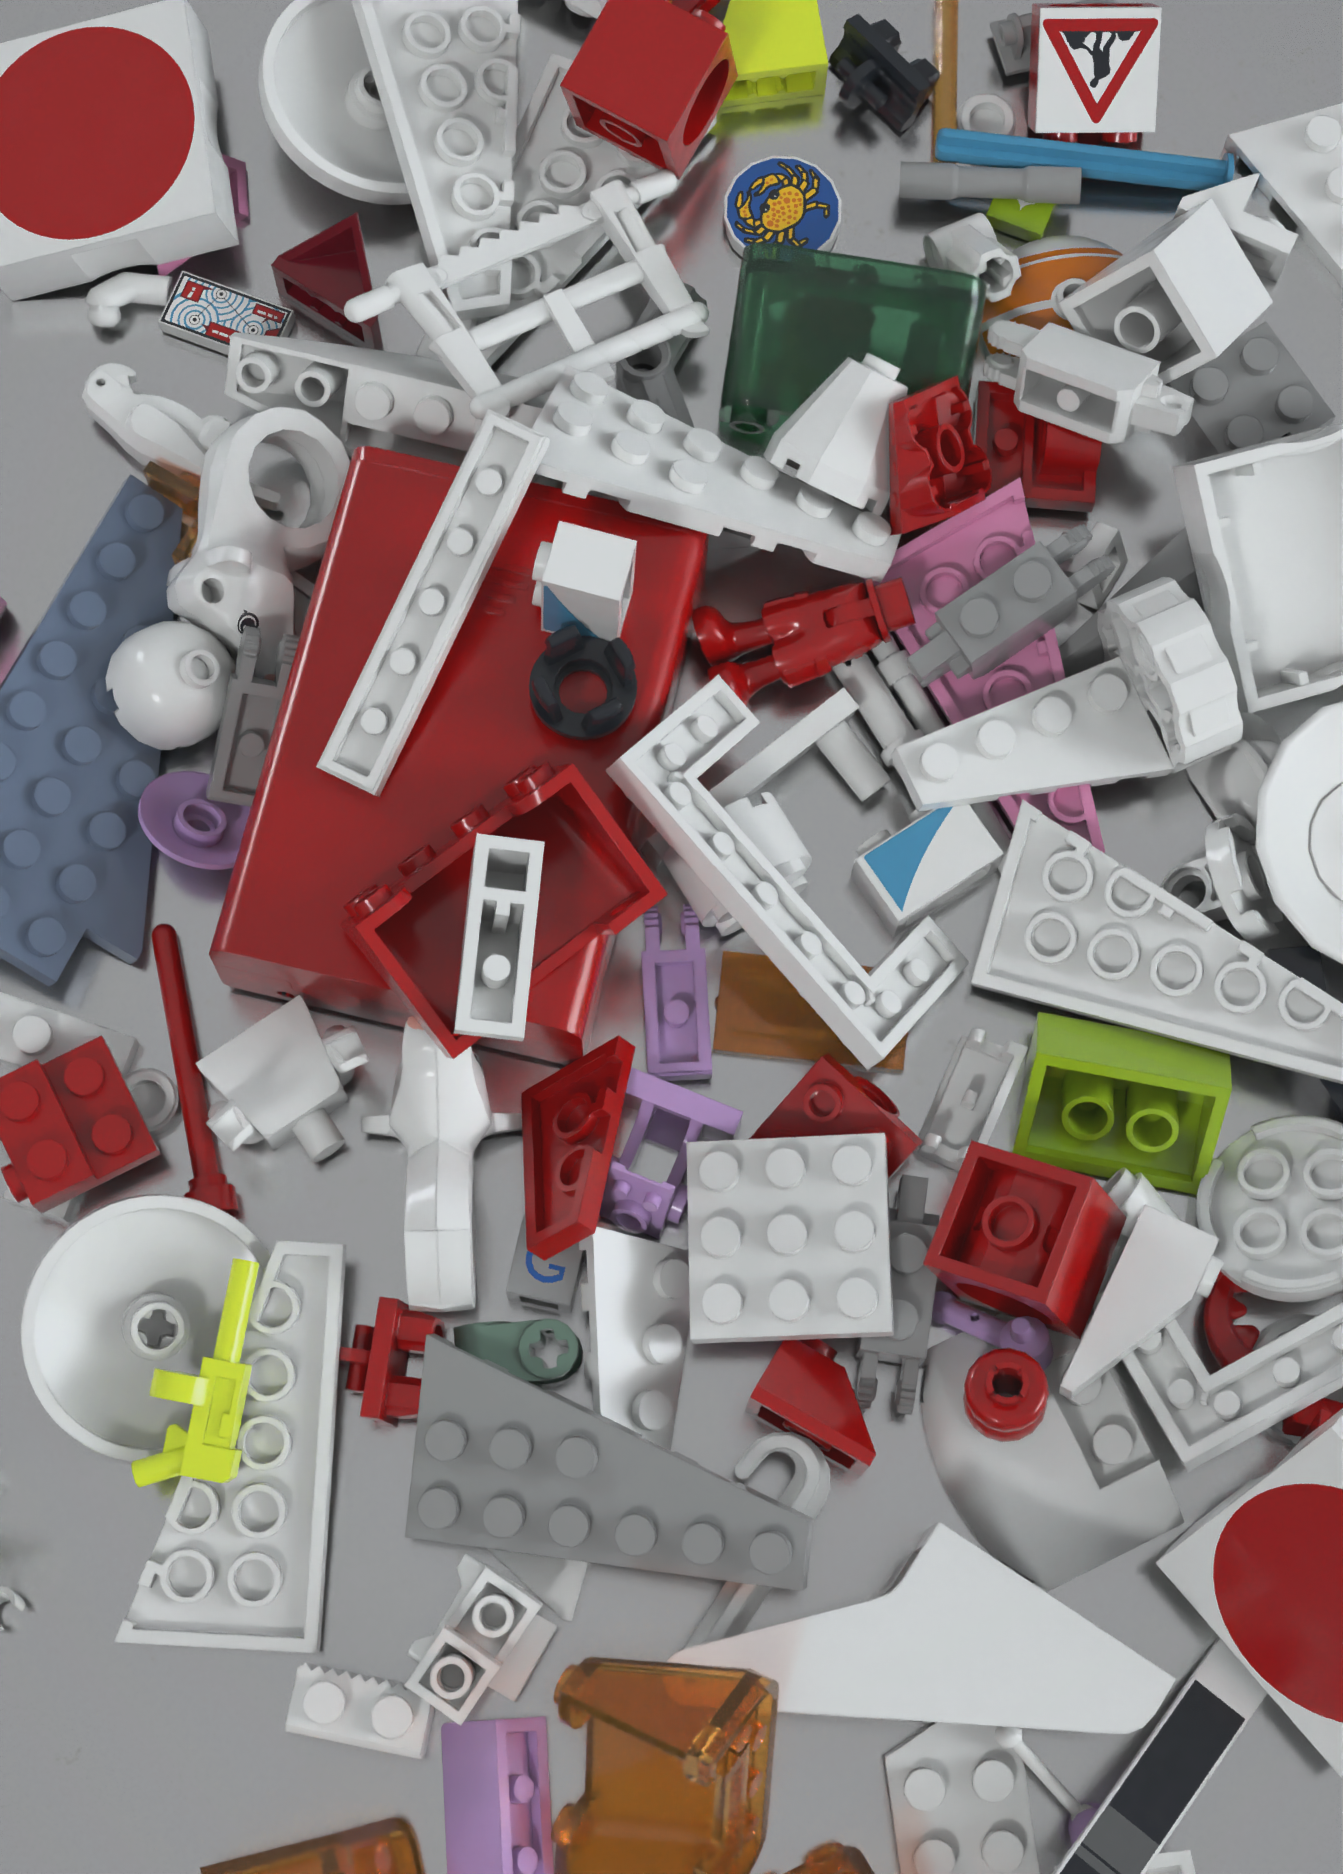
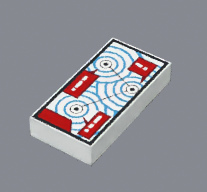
M182 270L158 322L161 331L228 355L230 336L234 332L288 338L296 319L294 311Z

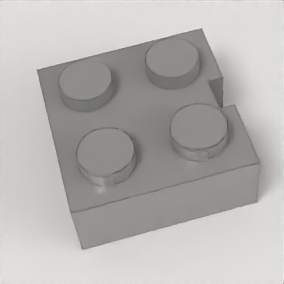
M1267 321L1239 336L1217 358L1165 384L1194 398L1190 421L1182 428L1181 433L1199 459L1330 425L1336 417Z

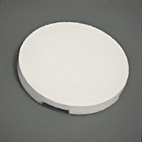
M1286 1115L1264 1120L1250 1126V1132L1230 1144L1217 1159L1212 1158L1209 1172L1204 1178H1201L1197 1192L1196 1215L1198 1227L1200 1230L1219 1238L1212 1256L1224 1261L1220 1271L1242 1289L1257 1296L1276 1301L1308 1302L1343 1292V1123L1314 1115Z

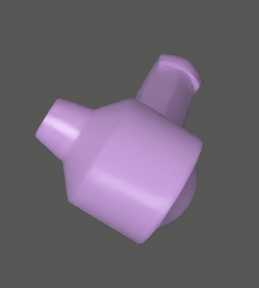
M945 1291L935 1293L932 1320L937 1324L946 1323L1000 1349L1012 1348L1026 1352L1039 1362L1043 1371L1051 1364L1054 1356L1052 1342L1045 1324L1039 1319L1022 1316L1007 1323L956 1300L952 1293Z

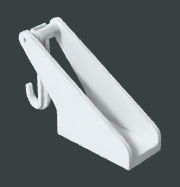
M774 1432L757 1439L744 1452L735 1466V1476L740 1480H745L768 1455L774 1452L787 1454L794 1462L795 1473L778 1501L815 1520L823 1508L830 1491V1468L823 1452L810 1439L793 1432ZM941 1522L936 1523L925 1531L891 1587L881 1597L870 1601L743 1633L772 1587L726 1581L683 1650L674 1653L667 1660L662 1671V1686L665 1694L673 1702L682 1706L1106 1734H1129L1143 1728L1156 1714L1176 1680L1175 1677Z

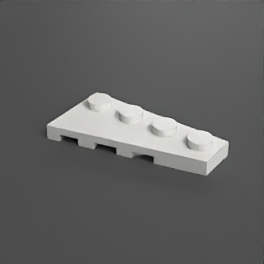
M596 1226L594 1234L579 1242V1250H586L588 1283H581L582 1312L589 1311L591 1352H584L585 1379H590L592 1383L593 1411L641 1434L642 1438L670 1451L690 1326L688 1250Z

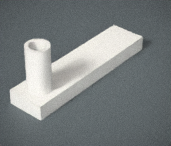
M843 687L708 792L722 808L745 797L749 798L816 745L861 802H864L891 780V777L848 725L847 721L853 716L859 706ZM657 831L647 838L641 850L657 869L664 863L663 856L670 846Z

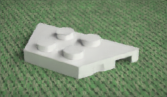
M932 1722V1725L915 1737L908 1738L884 1755L900 1874H1040L1024 1761L1013 1749L1003 1748L998 1744L995 1738L997 1726Z

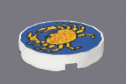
M770 156L750 163L733 178L724 198L726 235L732 248L752 265L773 272H785V268L797 266L803 269L814 265L831 250L840 232L841 198L833 180L816 164L796 156Z

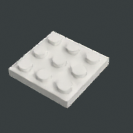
M885 1133L686 1142L690 1340L693 1344L894 1336L887 1140Z

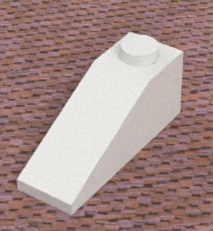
M478 833L476 835L464 923L454 1034L514 1041L524 1040L545 844L543 841Z
M1145 1204L1061 1382L1059 1394L1069 1399L1075 1397L1187 1310L1195 1292L1208 1298L1224 1261L1212 1256L1219 1238Z

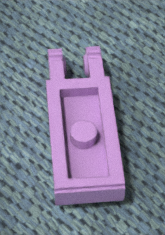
M683 904V911L680 913L681 933L684 935L685 949L660 950L662 917L658 912V905L653 906L644 913L645 951H641L647 1074L665 1081L712 1079L705 948H700L699 919L690 904Z

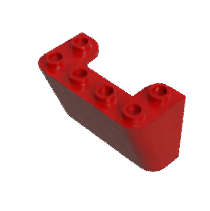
M547 761L538 767L534 764L529 766L502 787L508 795L507 798L489 811L485 809L482 803L477 805L450 826L456 835L436 851H434L429 843L425 844L397 865L398 870L403 876L389 886L386 883L380 886L374 883L358 893L343 906L349 914V917L341 923L343 930L447 1058L455 1059L482 1038L480 1036L454 1034L471 861L477 833L545 842L529 989L600 934L616 935L668 895L574 763L552 767Z

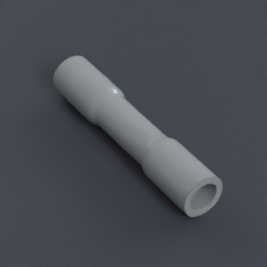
M901 161L899 198L952 200L958 197L1020 199L1028 203L1079 204L1082 168L1058 166H1027L1024 168L964 167L954 163Z

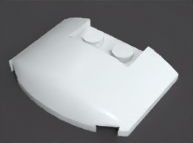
M1003 1313L995 1316L1007 1323L1015 1319V1317ZM1088 1324L1085 1326L1081 1339L1047 1329L1052 1342L1054 1356L1051 1364L1044 1370L1049 1388L1044 1418L1033 1433L1018 1441L1000 1442L986 1438L973 1428L965 1414L963 1394L968 1370L978 1357L993 1349L1000 1348L962 1332L927 1350V1358L920 1367L926 1366L923 1403L920 1404L922 1421L935 1467L946 1492L968 1528L995 1559L1000 1562L1003 1561L1013 1570L1034 1581V1585L1048 1592L1185 1523L1161 1463L1153 1457L1110 1371L1108 1370L1072 1399L1059 1394L1061 1382ZM999 1393L1003 1397H1013L1011 1394Z

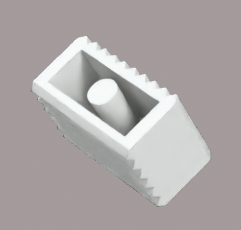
M304 1663L297 1668L284 1731L422 1759L426 1754L435 1707L406 1688L403 1682L396 1685L393 1680L386 1679L382 1681L379 1677L369 1679L365 1674L356 1676L354 1672L345 1671L343 1673L341 1669L332 1668L329 1670L326 1666L319 1665L316 1667L315 1664Z

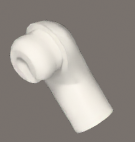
M121 272L89 290L85 303L89 305V322L95 326L114 327L121 320L120 307L129 303L166 306L173 291L172 277Z

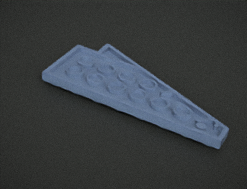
M132 474L122 483L0 685V958L48 987L57 982L82 936L128 964L137 961L143 949L152 842L145 835L140 825L138 804L147 785L158 778L161 750L139 742L120 725L114 713L119 708L114 700L113 689L107 692L105 678L112 654L126 638L153 624L173 621V611L168 608L166 592L168 586L166 585L169 570L178 563L183 509Z

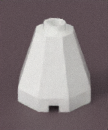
M868 352L862 363L848 357L774 432L763 456L782 470L785 464L798 470L795 477L852 506L860 509L866 507L871 513L881 516L890 498L889 403L907 396L908 390L907 386L896 381L901 369Z

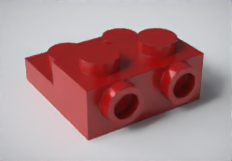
M102 1035L44 1064H41L36 1059L0 1077V1140L11 1160V1163L1 1167V1172L18 1203L29 1198L32 1206L42 1214L161 1155Z

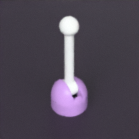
M997 1726L995 1738L998 1744L1003 1748L1013 1749L1071 1814L1068 1822V1834L1073 1845L1102 1803L1087 1802L1080 1804L1022 1740L1023 1733L1021 1728Z

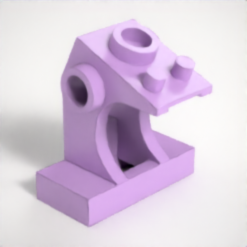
M631 1067L623 1105L636 1109L639 1112L621 1157L612 1156L599 1215L612 1220L616 1226L627 1232L645 1233L659 1239L667 1220L679 1224L688 1204L687 1185L683 1184L687 1174L686 1142H699L702 1136L714 1141L735 1140L741 1126L743 1111ZM644 1141L678 1153L667 1181H663L662 1184L632 1172Z

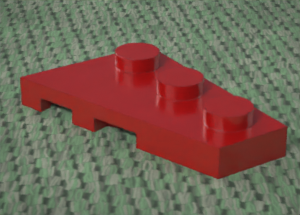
M619 1035L521 1092L526 1247L529 1252L544 1261L589 1237L596 1231L636 1048Z

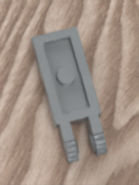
M245 626L243 629L237 654L235 673H230L206 789L208 800L248 807L252 806L298 646L299 636L284 633L277 648L275 680L273 681L253 677L256 659L261 649L260 628Z

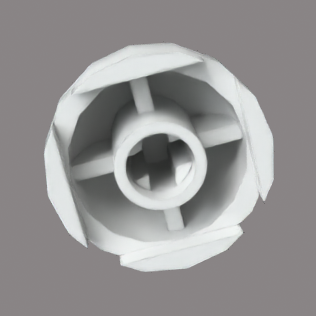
M163 621L126 638L112 654L105 679L107 692L113 689L114 700L119 708L114 713L120 725L139 742L159 750H174L177 747H189L211 736L218 730L230 673H235L236 670L226 647L211 632L186 621Z

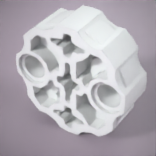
M1161 577L1106 601V608L1098 611L1097 628L1104 650V662L1120 656L1174 766V770L1171 772L1177 773L1231 749V744L1240 741L1243 733V721L1238 709V689L1228 659L1220 649L1213 634L1210 621L1194 598H1189L1180 589L1177 582L1170 577Z

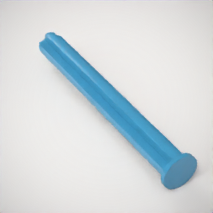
M951 128L940 129L935 142V158L944 162L996 168H1024L1027 166L1081 167V177L1195 191H1203L1233 181L1234 175L1233 153H1225L1222 160Z

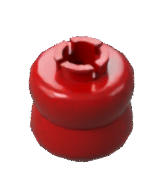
M993 1349L978 1357L968 1370L963 1394L965 1414L973 1428L986 1438L1000 1442L1018 1441L1033 1433L1042 1422L1049 1396L1047 1376L1039 1362L1026 1352L1016 1349ZM999 1393L1011 1394L1013 1397H1003Z

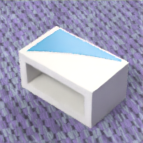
M559 521L553 543L541 541L532 573V580L536 581L532 605L541 607V631L554 633L566 626L576 625L581 636H593L608 642L620 637L633 592L637 541Z
M969 804L918 812L916 809L908 817L911 824L892 836L888 830H883L870 837L856 850L859 857L854 861L851 878L893 937L997 871L1004 853Z

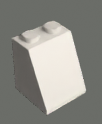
M1212 198L1160 227L1062 299L1058 304L1076 332L1160 361L1158 378L1162 379L1165 385L1217 358L1273 301Z

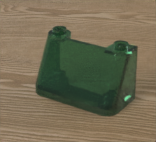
M753 243L746 246L743 250L719 407V421L729 423L732 429L742 433H763L766 426L778 423L780 415L791 416L848 357L862 363L867 352L901 369L896 381L908 387L907 395L958 375L960 388L965 392L969 400L987 294L986 283L978 277L962 272L775 243Z

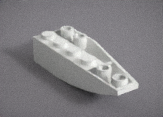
M234 332L230 336L224 394L259 412L277 406L306 410L320 419L342 441L347 455L352 457L355 448L370 446L461 466L483 421L471 415L469 404L472 399L442 361L304 339ZM494 372L501 385L518 378ZM547 391L545 394L520 405H514L510 409L508 418L532 429L552 391ZM534 474L531 481L562 489L563 484L562 481Z

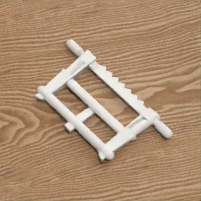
M668 169L659 170L629 183V187L626 188L621 180H614L592 191L590 200L579 206L560 205L558 214L540 213L538 222L520 221L519 231L500 229L499 239L481 237L479 247L461 246L459 255L441 254L439 264L426 268L424 263L421 262L397 270L386 279V285L348 300L344 306L345 317L351 322L358 323L391 310L395 307V304L401 302L433 341L429 344L428 349L440 358L472 399L469 404L471 415L480 420L484 419L488 409L508 418L510 409L514 405H520L545 394L547 391H552L566 365L579 371L594 373L607 383L615 378V373L610 364L637 354L642 349L646 350L669 340L673 336L682 334L688 338H700L709 335L710 329L704 324L709 317L707 306L702 302H693L666 253L665 245L655 244L634 205L644 204L675 189L677 177ZM598 224L602 226L626 262L565 289L560 288L543 295V298L468 330L441 291L451 285ZM641 283L663 315L595 344L575 311ZM550 321H554L571 355L501 385L481 351Z

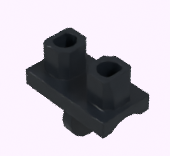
M854 15L846 20L843 27V38L828 61L846 80L840 89L839 98L847 107L851 108L866 100L899 132H902L912 126L922 103L931 96L940 78V73L926 58H917L909 63L898 53L902 43L899 32L886 19L869 24L861 15Z

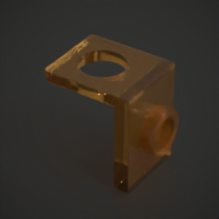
M149 461L143 470L148 486L181 507L184 514L195 519L172 553V558L176 565L191 557L192 549L197 541L200 479L187 472H182L177 476L156 463Z

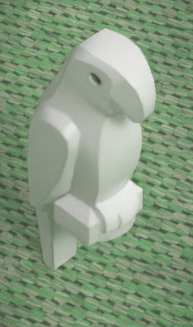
M107 363L93 370L85 383L82 394L84 407L89 415L127 453L142 465L200 488L201 473L208 448L233 423L228 422L226 418L219 415H208L201 419L187 407L161 396L134 394L131 383L137 381L136 372L123 364ZM249 482L255 500L260 507L273 511L280 510L282 505L280 493Z

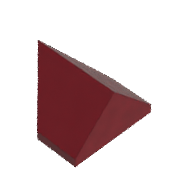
M358 212L280 254L271 264L279 294L365 348L380 350L383 343L378 316L376 315L362 322L355 323L349 321L344 314V306L348 300L372 290Z

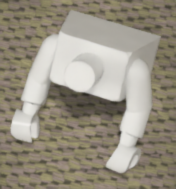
M298 995L196 1062L195 1064L210 1086L224 1099L217 1101L211 1106L208 1113L209 1120L206 1122L208 1127L232 1152L242 1143L256 1144L262 1140L270 1148L276 1149L296 1136L313 1162L321 1161L333 1154L346 1140L328 1114L348 1100L343 1086L351 1081L355 1068L370 1061L354 1025L347 1028L343 1025H334L326 1029L323 1039H321L304 1000Z

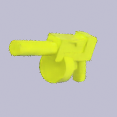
M233 1258L213 1357H203L200 1374L195 1375L154 1368L149 1396L193 1404L188 1431L178 1424L170 1425L167 1428L162 1453L132 1461V1474L139 1488L180 1475L218 1483H227L237 1477L242 1450L235 1449L252 1370V1365L240 1363L259 1268L258 1262Z

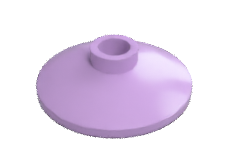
M171 772L159 776L150 782L144 789L138 804L139 822L148 839L160 851L183 864L208 870L233 868L251 807L208 800L206 789L210 774L202 772Z

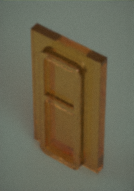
M723 951L719 994L715 998L717 1013L712 1052L816 1063L821 1056L829 1053L842 1066L866 1069L811 1005L798 993L797 989L767 955ZM861 966L867 972V974L874 968L869 966ZM908 1032L883 1060L870 1069L903 1073Z

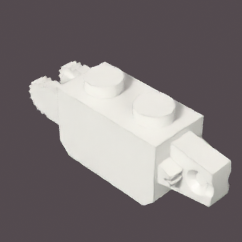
M1002 319L1001 321L991 323L989 326L988 343H991V346H995L997 349H1003L1009 355L996 352V354L986 356L983 363V376H986V379H990L992 382H998L999 385L1015 390L1013 402L1020 412L1107 444L1123 443L1134 431L1150 433L1153 430L1176 436L1190 421L1194 398L1163 384V380L1158 378L1160 361L1048 322L1041 330L1022 323L1017 324L1016 321L1011 322Z

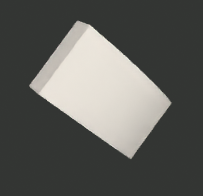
M487 1564L404 1686L461 1726L544 1603Z

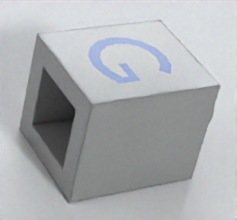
M524 1214L506 1286L508 1300L572 1314L586 1250H579L578 1242L545 1261L527 1250L526 1219Z

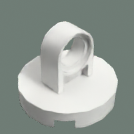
M1237 813L1212 821L1206 827V856L1171 870L1163 879L1161 888L1179 899L1181 890L1192 881H1203L1206 886V894L1201 904L1194 909L1213 920V923L1229 918L1236 931L1245 940L1251 942L1277 935L1280 931L1274 923L1283 921L1284 914L1274 903L1261 863L1249 842L1256 840L1255 828L1245 816Z

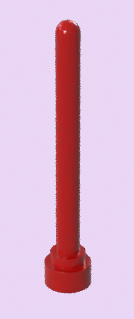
M162 923L153 929L151 938L193 1172V1179L188 1181L189 1192L185 1193L184 1197L208 1203L235 1217L240 1213L236 1188L234 1185L228 1184L226 1174L219 1173L212 1130L206 1124L209 1120V1111L202 1073L195 1064L199 1061L177 932L170 924Z

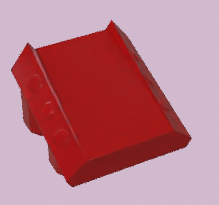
M958 375L931 384L889 403L890 535L904 534L953 517L986 500L985 493L990 489L992 483V470L985 452L981 447L973 444L970 431L973 422L972 410L967 395L960 388Z

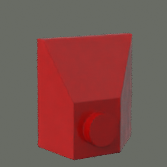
M819 1339L783 1340L754 1388L745 1411L781 1432H793L810 1439L823 1452L824 1457L860 1477L870 1467L876 1452L845 1367L834 1361L838 1352Z

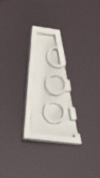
M1120 656L898 746L891 753V757L917 812L995 801L1001 796L1022 793L1036 795L1055 792L1058 788L1090 784L1091 787L1112 784L1126 778L1145 776L1146 779L1167 776L1174 770V766Z

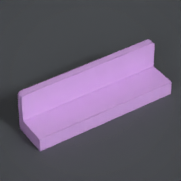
M546 1716L466 1721L461 1726L456 1722L444 1723L441 1727L447 1874H554Z

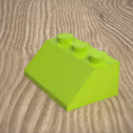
M1038 1012L1024 1069L1011 1152L1070 1171L1111 1178L1119 1169L1125 1167L1133 1175L1141 1172L1154 1187L1197 1194L1201 1178H1204L1209 1172L1232 1091L1230 1054L1140 1030Z

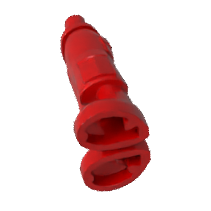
M902 577L875 585L871 578L866 579L865 583H848L813 593L809 591L794 592L791 595L764 602L761 609L762 618L752 621L729 622L718 609L707 605L694 609L692 613V621L698 641L706 659L712 666L708 668L709 681L719 674L746 707L755 693L773 682L782 679L785 685L788 684L789 688H793L818 677H823L831 672L834 666L853 658L862 657L863 654L877 647L882 641L885 643L892 641L890 632L916 624ZM772 643L774 644L772 655L742 664L733 662L751 651Z

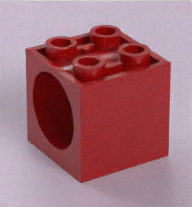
M607 0L560 84L576 126L660 170L668 169L672 171L677 179L680 180L738 77L729 35L725 32L726 27L710 13L694 9L693 13L690 14L673 5V0Z
M971 1140L923 1264L961 1300L1015 1318L1022 1316L1034 1317L1043 1322L1047 1329L1081 1339L1127 1217L1093 1177Z

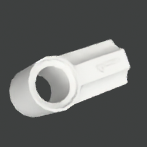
M976 213L925 233L923 236V248L927 263L933 276L941 285L957 280L972 293L981 294L990 302H996L1010 296L1015 281L1022 276L1018 256L997 242L994 230L983 213Z

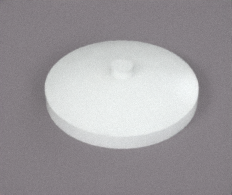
M294 0L274 23L267 38L259 65V97L265 119L273 136L288 157L301 170L317 182L339 194L373 204H412L351 0Z
M144 1194L127 1197L94 1209L78 1219L51 1244L42 1256L33 1272L22 1305L20 1342L23 1361L35 1394L45 1410L70 1436L83 1445L106 1456L132 1462L162 1453L167 1428L170 1425L178 1424L188 1431L193 1404L149 1396L154 1368L199 1375L203 1357H213L233 1258L259 1263L253 1293L254 1298L271 1254L256 1235L230 1214L208 1203L180 1195Z

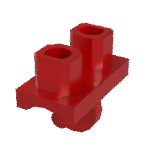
M379 1297L375 1326L356 1324L352 1348L340 1347L339 1364L349 1366L345 1390L363 1393L360 1417L374 1420L378 1425L397 1427L398 1418H418L422 1378L405 1376L409 1353L424 1354L426 1335L434 1333L443 1338L445 1328L443 1321L419 1311L409 1310V1305L399 1299Z

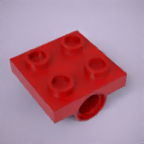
M979 381L976 389L973 444L981 447L985 452L992 470V483L985 496L987 497L1014 480L1021 478L1026 507L1092 512L1095 505L1096 473L1100 461L1102 442L1020 412L1013 402L1015 390L999 385L998 382Z
M829 1053L820 1057L749 1138L885 1133L887 1140L888 1181L924 1142L898 1118L900 1112L885 1092L861 1076L854 1077Z

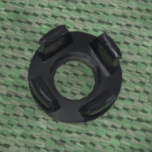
M576 625L566 626L552 633L546 638L545 644L547 648L536 660L530 675L529 695L536 715L550 730L569 739L593 740L609 735L628 719L636 701L637 679L634 671L636 666L630 649L620 637L608 642L593 636H581ZM579 671L591 672L597 675L604 682L607 690L605 702L586 714L575 713L567 709L561 703L559 696V687L563 680L570 674Z

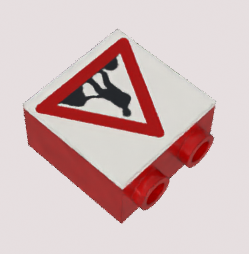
M1032 3L1028 127L1035 133H1043V139L1071 143L1078 142L1079 133H1102L1101 141L1129 143L1137 141L1138 132H1155L1162 7L1152 3Z

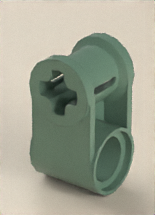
M545 1318L520 1322H480L453 1328L456 1347L482 1360L488 1359L508 1369L509 1373L536 1386L558 1384L567 1381L577 1373L582 1364L583 1348L579 1338L567 1324L557 1319ZM554 1335L561 1345L568 1346V1353L558 1355L556 1360L557 1366L553 1368H548L547 1363L542 1358L535 1357V1350L544 1348L546 1336Z

